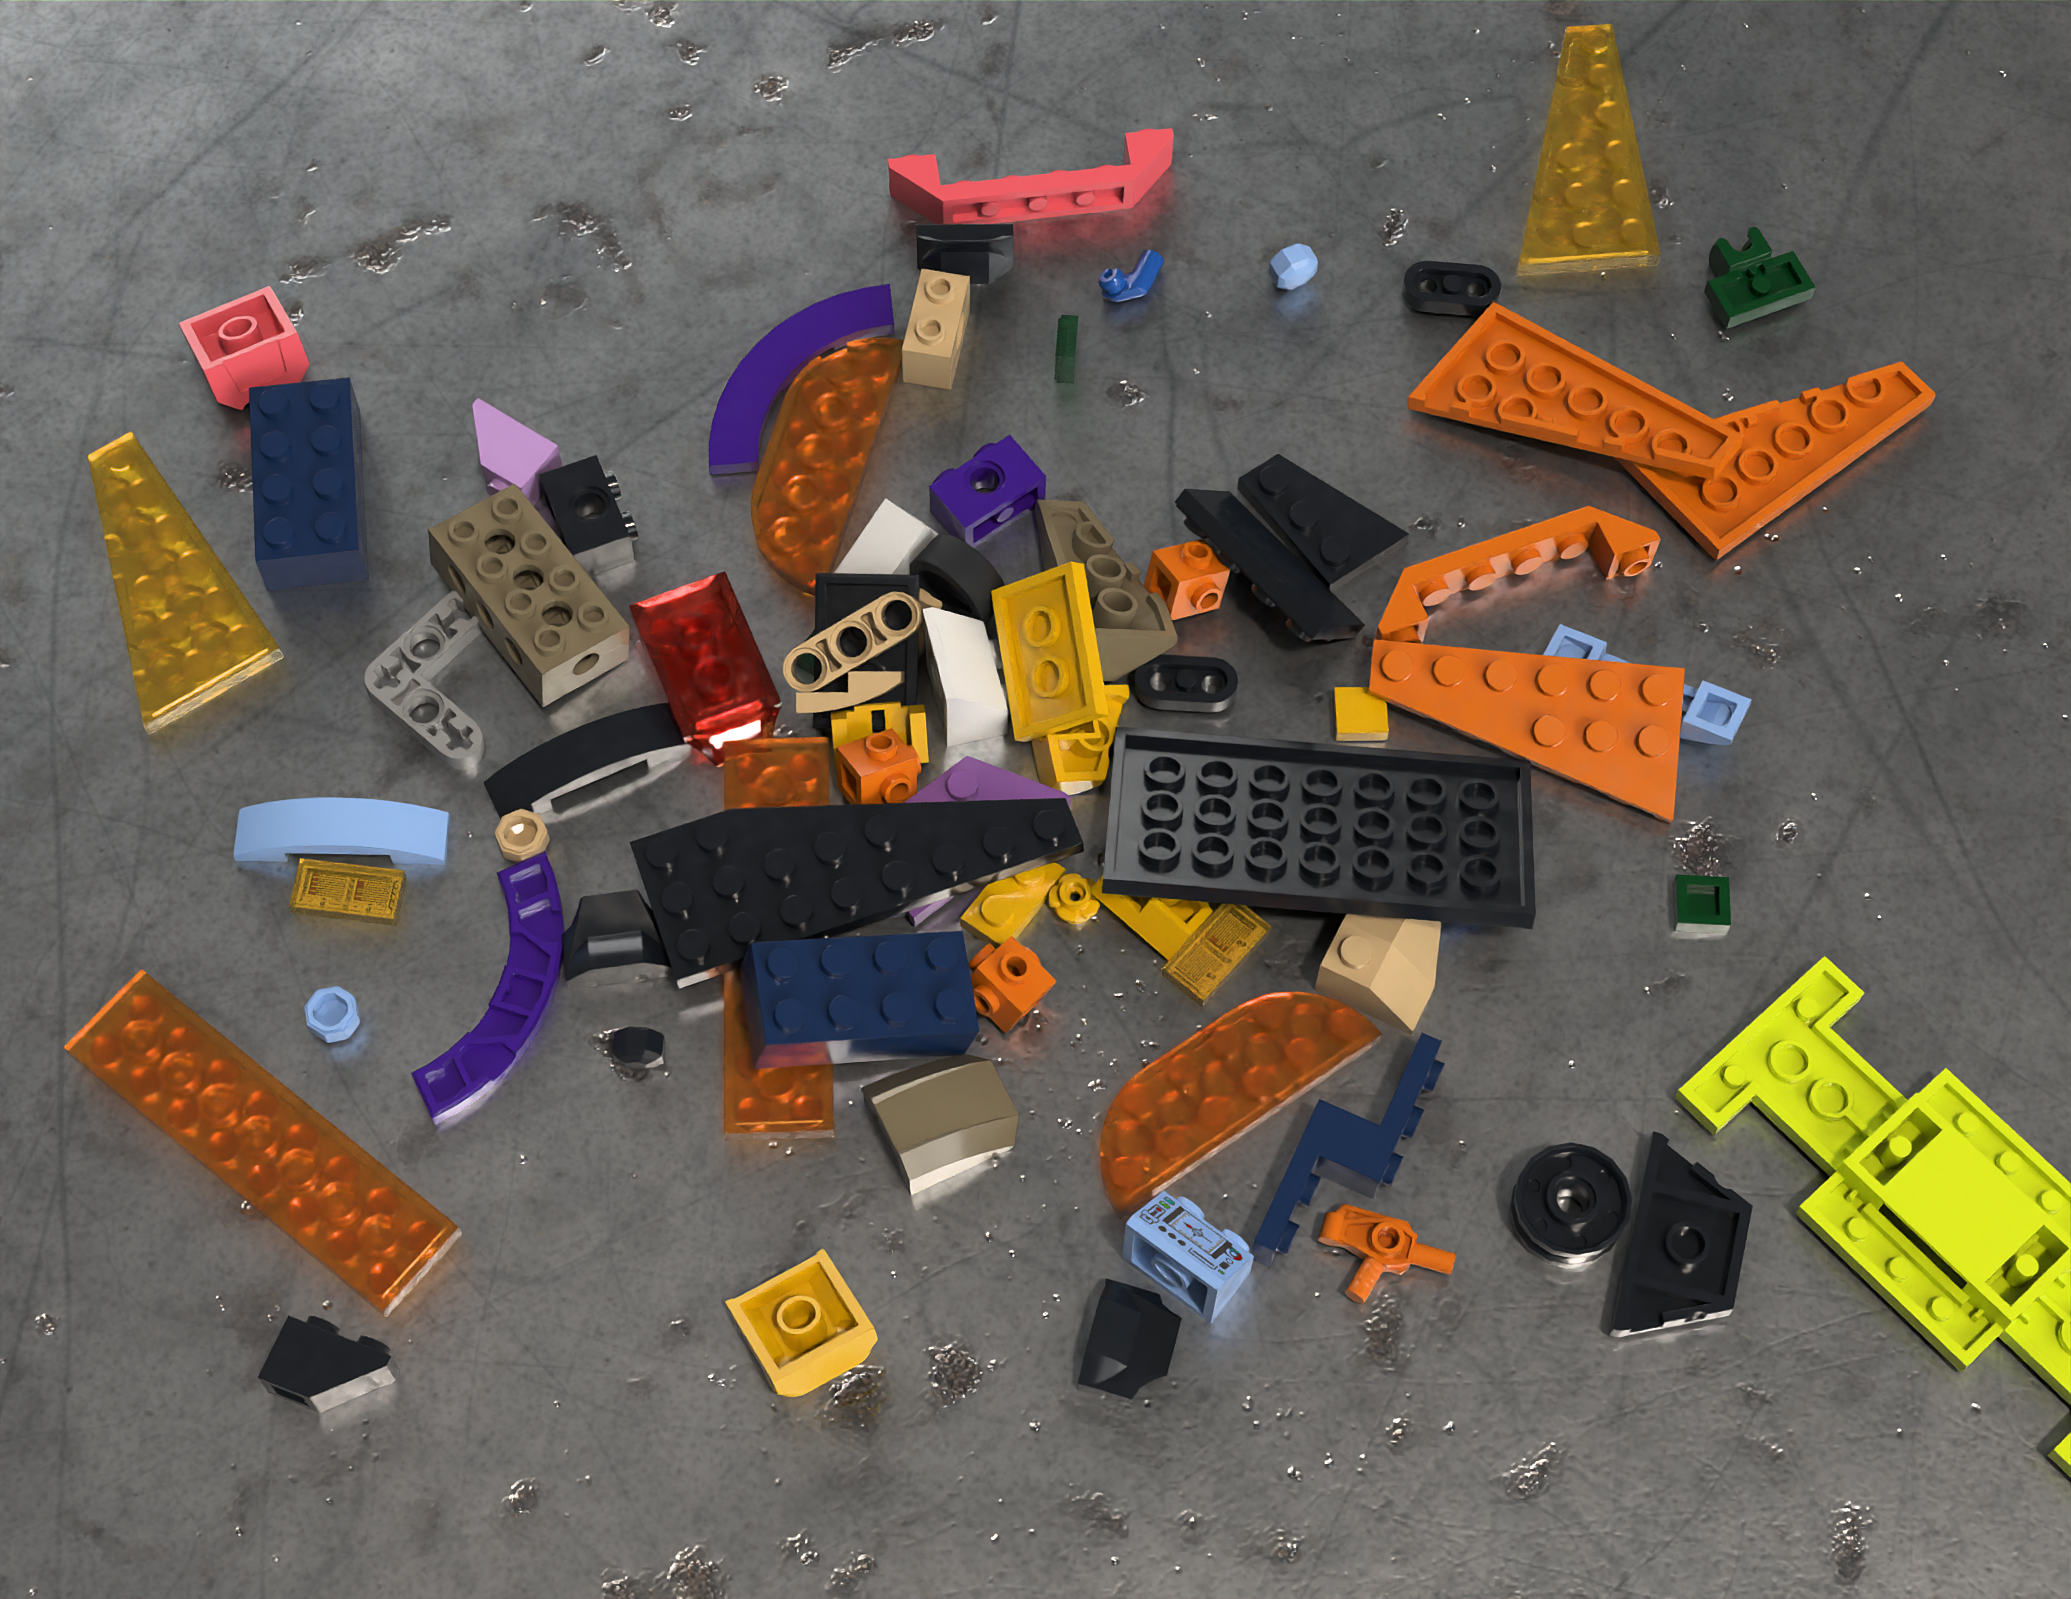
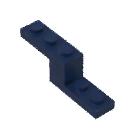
M1421 1033L1381 1125L1321 1099L1318 1100L1254 1240L1251 1252L1254 1256L1253 1261L1270 1268L1277 1252L1284 1255L1289 1253L1300 1227L1299 1224L1292 1222L1299 1204L1309 1208L1322 1177L1373 1200L1381 1183L1392 1186L1404 1156L1395 1153L1400 1139L1404 1136L1412 1140L1424 1113V1109L1417 1107L1416 1103L1423 1089L1433 1093L1445 1063L1436 1060L1442 1043L1441 1040Z

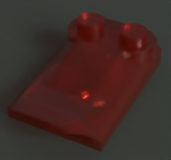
M725 571L629 605L630 615L639 634L640 644L648 655L686 744L698 750L717 767L761 752L772 746L773 731L778 714L782 708V702Z

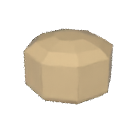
M519 809L502 816L494 833L504 858L516 863L544 852L550 841L540 814L524 809Z

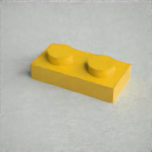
M1052 862L987 884L960 917V926L984 943H990L995 949L1003 944L1011 935L1016 939L1048 900L1051 887L1057 886L1059 878L1066 875V869L1058 863Z

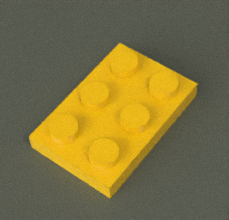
M1071 561L992 590V602L1015 740L1029 742L1048 734L1108 716L1109 712L1084 564Z

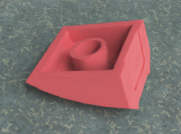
M271 286L178 323L217 403L243 410L245 405L250 403L249 388L299 383L310 365L299 335Z

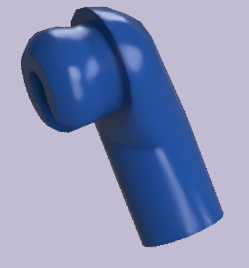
M1144 250L1132 272L1123 274L1118 268H1115L1113 271L1111 268L1104 270L1098 280L1099 286L1102 289V295L1113 302L1145 296L1164 264L1163 257L1153 250Z

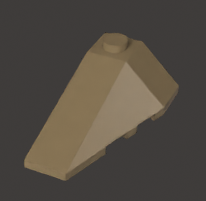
M1037 499L1035 513L1044 571L1071 561L1084 564L1103 681L1114 682L1135 670L1138 666H1142L1174 647L1178 636L1166 603L1157 592L1149 594L1139 581L1140 570L1133 562L1125 563L1112 546L1115 539L1087 504L1082 501Z

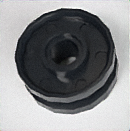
M1570 1142L1549 1146L1530 1158L1512 1190L1509 1215L1514 1234L1527 1252L1546 1264L1570 1269L1591 1265L1611 1251L1629 1222L1632 1196L1626 1176L1612 1158L1594 1147ZM1563 1196L1573 1197L1581 1204L1583 1213L1578 1215L1567 1214L1560 1208L1557 1199Z

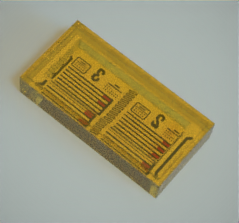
M300 858L289 908L293 914L396 926L407 877L404 870Z
M1223 903L1163 967L1162 975L1201 1007H1204L1271 934L1272 926L1245 905Z

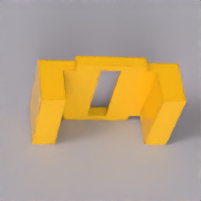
M900 701L854 705V710L831 712L835 770H837L836 747L873 734L872 710H884L886 730L892 728L906 745L913 746L919 756L920 763H929L924 704L901 706Z

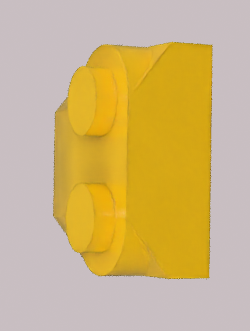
M824 1248L816 1252L817 1255L734 1300L731 1298L725 1301L727 1309L765 1372L770 1387L778 1395L797 1397L812 1391L863 1362L878 1340L874 1326Z

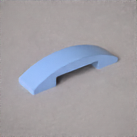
M1559 624L1543 654L1630 663L1607 654V642ZM1704 680L1699 689L1684 684L1680 738L1709 744L1730 745L1750 707L1751 699Z
M318 797L266 802L239 809L233 857L235 861L288 862L289 853L390 855L393 864L446 865L450 815L448 812L413 804L363 798Z

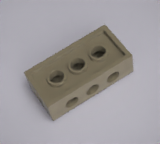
M516 484L499 491L428 529L431 565L448 587L458 593L463 600V606L472 617L476 616L481 629L542 707L629 660L630 626Z

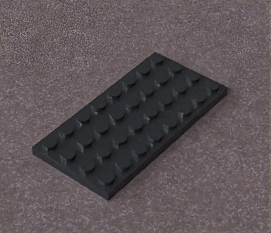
M1116 727L1102 893L1533 929L1536 907L1531 764L1529 760Z

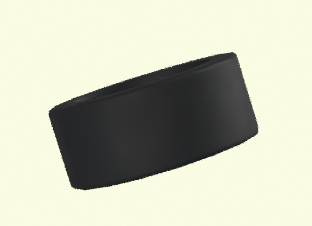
M938 534L910 563V575H920V588L942 602L941 610L984 621L985 625L994 615L991 591L1005 586L1002 577L993 565L968 543L952 535Z

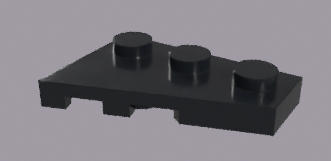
M1276 454L1238 478L1237 489L1292 553L1331 592H1334L1408 543V532L1280 454Z

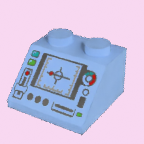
M1163 1191L1133 1214L1127 1221L1122 1259L1211 1324L1250 1274L1254 1256L1248 1252L1250 1250L1248 1244L1236 1233L1228 1229H1223L1220 1232L1204 1220V1213L1193 1202L1182 1196L1175 1199Z

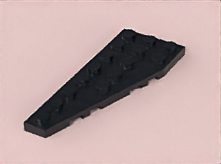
M1066 798L730 808L630 842L679 989L739 969L752 942L830 938L1084 852V843Z

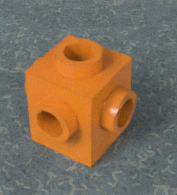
M1204 539L1153 550L1144 587L1149 594L1157 592L1167 605L1171 619L1176 620L1219 609L1228 582L1230 569L1219 560L1216 552Z
M892 728L836 747L837 788L851 805L903 803L917 793V775L921 772L919 756L914 747L906 745Z
M1012 935L997 949L988 943L968 963L969 968L973 971L970 977L976 1010L980 1014L990 1017L1005 1034L1028 1014L1057 982L1041 966L1037 955L1028 947L1021 946Z

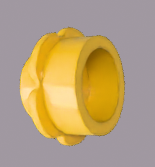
M1077 873L1066 874L1059 878L1057 886L1051 887L1048 896L1049 904L1054 908L1057 916L1064 922L1070 924L1083 923L1094 916L1100 907V902L1091 893V888L1096 882L1091 878L1083 879ZM1072 894H1078L1080 896V899L1078 901H1073L1070 899V896Z

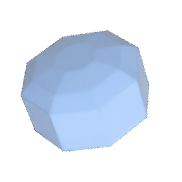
M1296 243L1282 249L1271 259L1268 273L1277 288L1292 290L1305 285L1316 274L1318 260L1309 246Z
M339 986L316 990L304 1006L306 1022L310 1032L326 1043L349 1039L361 1023L355 997Z

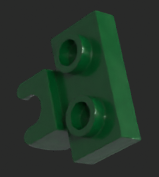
M1756 227L1748 229L1747 237L1749 239L1743 245L1741 251L1733 249L1724 238L1717 239L1710 250L1709 266L1716 278L1707 281L1704 293L1726 329L1810 300L1816 289L1794 251L1771 258L1772 249Z

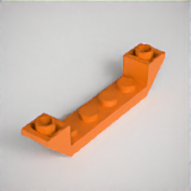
M1586 506L1406 567L1380 620L1375 639L1421 644L1424 641L1429 621L1423 605L1433 606L1447 599L1450 594L1468 588L1472 591L1483 589L1492 584L1497 578L1512 573L1517 575L1530 573L1542 563L1559 557L1562 559L1574 558L1583 553L1588 547L1593 553L1606 580L1621 574L1627 577L1637 575L1652 564L1660 537L1655 530L1597 508Z

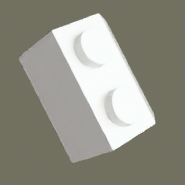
M934 607L922 609L924 659L947 747L1008 734L1010 707L1006 683L1000 684L997 673L998 669H1003L997 638L988 640L984 621Z

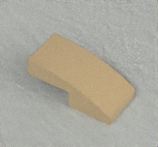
M848 671V692H796V713L837 710L875 699L905 682V671Z

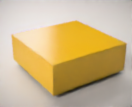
M1334 687L1335 740H1387L1389 734L1387 701L1368 694L1369 687Z

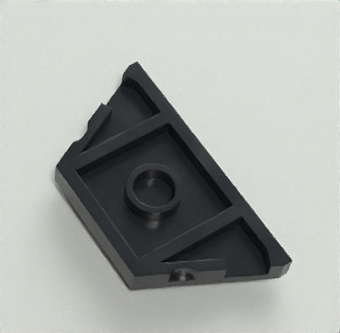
M1654 1131L1649 1139L1610 1335L1615 1337L1729 1316L1734 1309L1753 1206L1734 1190L1722 1187L1716 1181L1715 1176L1696 1161L1692 1165L1667 1145L1669 1139L1666 1136Z

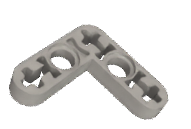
M452 591L444 596L370 663L365 670L364 682L368 695L374 704L446 765L454 769L463 770L478 764L485 755L486 745L482 730L472 718L428 682L483 631L475 615L468 621L464 618H459L455 621L453 615L455 610L458 609L461 612H467V610L463 606V600L458 593ZM447 629H450L451 639H448L444 633ZM430 639L440 644L439 651L431 658L422 659L412 654L414 646L422 640ZM401 658H404L407 663L404 668H402L400 662ZM408 666L415 672L411 673ZM384 676L390 680L397 677L399 685L395 688L389 685L381 688L379 679ZM431 703L439 708L438 715L430 722L418 723L411 718L412 711L420 704ZM448 724L451 733L458 739L463 741L469 737L470 748L465 750L459 746L453 750L451 739L444 732Z

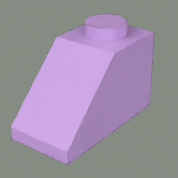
M477 398L472 404L480 463L486 482V491L492 496L516 484L530 503L535 506L544 495L539 474L562 467L558 445L480 398Z

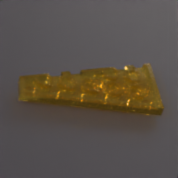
M1599 24L1566 27L1516 276L1657 266L1661 253L1613 25Z
M131 431L87 456L143 725L148 735L284 656L275 639Z

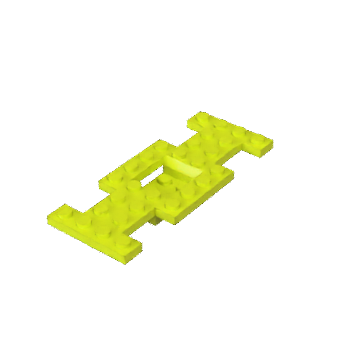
M1824 956L1677 1091L1674 1098L1713 1135L1719 1132L1744 1107L1752 1102L1830 1176L1826 1182L1799 1206L1795 1214L1951 1364L1962 1373L1999 1337L2071 1405V1183L1947 1068L1937 1075L1920 1093L1916 1092L1909 1100L1895 1089L1831 1029L1841 1017L1860 1001L1864 992ZM1884 1204L1967 1282L1962 1290L1878 1211ZM2071 1432L2047 1455L2070 1478Z

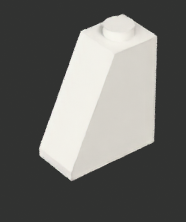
M885 498L834 573L910 575V563L939 533Z

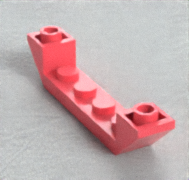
M1172 128L1159 130L1143 129L1138 132L1125 133L1124 165L1120 166L1102 165L1093 169L1075 171L1056 170L1047 174L1029 176L1009 175L1001 179L975 182L964 180L948 185H940L936 154L921 156L911 154L902 158L888 159L890 196L934 224H995L1131 209L1170 167L1174 139Z

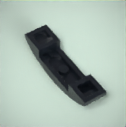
M675 702L643 706L587 723L535 747L494 773L484 781V786L500 820L502 816L519 809L541 814L553 809L551 799L643 760L646 761L648 768L695 749L696 743Z

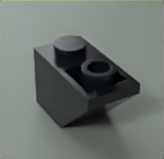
M288 1315L258 1379L268 1393L321 1413L396 1382L400 1369L393 1357L389 1355L391 1349L378 1340L361 1335L356 1342L338 1335L340 1329L322 1318L309 1316L307 1321L304 1322Z

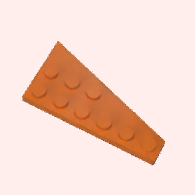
M1495 302L1485 310L1408 396V409L1711 480L1715 479L1742 445L1743 435Z
M1373 640L1368 694L1423 718L1428 717L1458 730V733L1474 740L1477 738L1502 749V752L1520 760H1529L1530 764L1575 784L1581 783L1608 795L1610 799L1626 806L1629 804L1654 815V818L1668 824L1673 822L1685 668Z

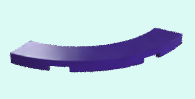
M890 284L864 287L816 302L774 327L755 344L741 360L719 398L709 438L710 475L759 471L761 439L769 418L771 406L779 393H783L791 382L810 366L809 362L830 348L837 350L856 341L895 334Z
M545 851L497 872L508 908L510 949L507 965L504 966L499 984L488 1004L489 1009L471 1033L467 1032L448 1051L411 1073L435 1125L459 1113L482 1097L511 1070L524 1055L539 1032L551 1008L563 964L561 935L565 932L563 906L556 878Z

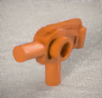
M1342 1204L1334 1212L1325 1213L1318 1237L1321 1243L1345 1248L1363 1260V1263L1345 1290V1294L1350 1299L1360 1304H1364L1382 1272L1402 1275L1409 1269L1410 1264L1451 1275L1456 1258V1253L1416 1242L1418 1235L1413 1232L1409 1222L1348 1204Z

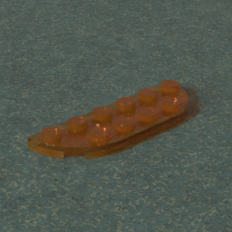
M883 337L854 340L846 343L847 348L823 359L820 356L816 357L794 379L781 406L752 490V526L758 548L770 567L786 582L810 595L815 596L816 573L833 572L902 368L904 340Z
M1278 992L1256 997L1240 1004L1133 1076L1117 1094L1108 1110L1101 1133L1099 1163L1102 1183L1109 1202L1118 1217L1121 1219L1380 1042L1382 1033L1361 1013L1335 999L1307 992Z

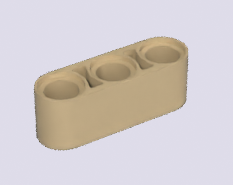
M890 592L879 597L791 650L783 662V675L786 682L800 692H815L847 675L848 671H854L914 635L923 622L920 603L913 596L903 592ZM897 600L906 602L912 611L910 624L900 631L891 629L884 619L887 606ZM851 627L861 629L867 638L865 651L857 657L847 656L840 647L842 633ZM808 653L815 655L822 665V673L819 679L811 684L802 682L797 677L795 671L798 659Z

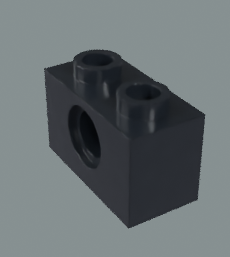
M597 455L539 474L545 501L562 543L589 576L635 561L631 543L639 539L635 523L629 510L620 513L616 503L617 500L622 499L618 482L612 470L603 472ZM591 513L601 514L593 519L583 518Z

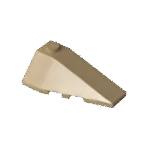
M1346 914L1320 964L1314 990L1412 1035L1435 987L1441 922Z

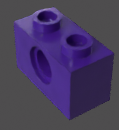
M1008 435L996 444L988 443L974 454L971 460L957 469L950 468L943 471L936 477L932 485L929 486L931 514L949 535L965 541L973 548L1035 509L1037 499L1045 500L1046 475L1011 435ZM980 488H989L994 491L989 493H980L976 490Z

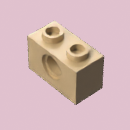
M921 269L902 347L903 382L948 390L952 389L970 312V276Z

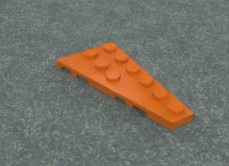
M1900 361L1848 377L1846 383L1824 390H1820L1819 387L1802 391L1800 397L1779 403L1776 399L1714 418V420L1743 435L1741 448L1714 480L1615 457V459L1715 560H1718L1932 404L1936 393L1908 366Z

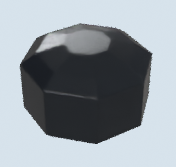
M629 1026L617 1030V1032H614L613 1059L618 1064L630 1069L648 1070L664 1063L665 1037L662 1033L647 1027Z

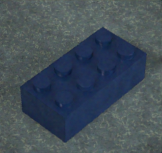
M350 377L249 388L255 562L267 591L369 580L360 408Z
M963 931L752 942L740 966L753 1069L964 1055L980 1032Z

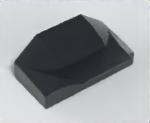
M916 224L917 269L920 271L921 269L970 276V284H990L1013 268V224Z
M639 890L581 897L572 925L561 935L565 979L568 990L674 976L654 913L643 899Z
M1106 1278L1087 1342L1077 1390L1132 1404L1134 1396L1141 1387L1155 1379L1167 1376L1182 1318L1162 1303L1160 1294Z

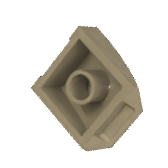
M969 1054L952 1056L904 1070L863 1087L864 1103L873 1121H877L900 1167L901 1177L910 1195L1004 1153L1015 1144L1019 1114L992 1061Z

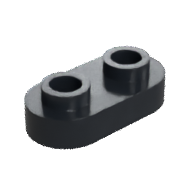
M1420 261L1410 266L1406 271L1402 294L1406 303L1418 311L1481 316L1493 302L1498 303L1501 281L1493 270L1483 265ZM1427 289L1430 290L1432 293H1425L1420 290ZM1475 293L1481 297H1471L1468 294Z
M1160 654L1142 666L1137 667L1134 689L1138 699L1150 708L1219 712L1229 707L1234 701L1238 677L1235 669L1228 662L1220 658ZM1156 682H1162L1168 688L1158 691L1152 688L1151 685ZM1207 685H1213L1220 691L1215 694H1209L1202 688Z

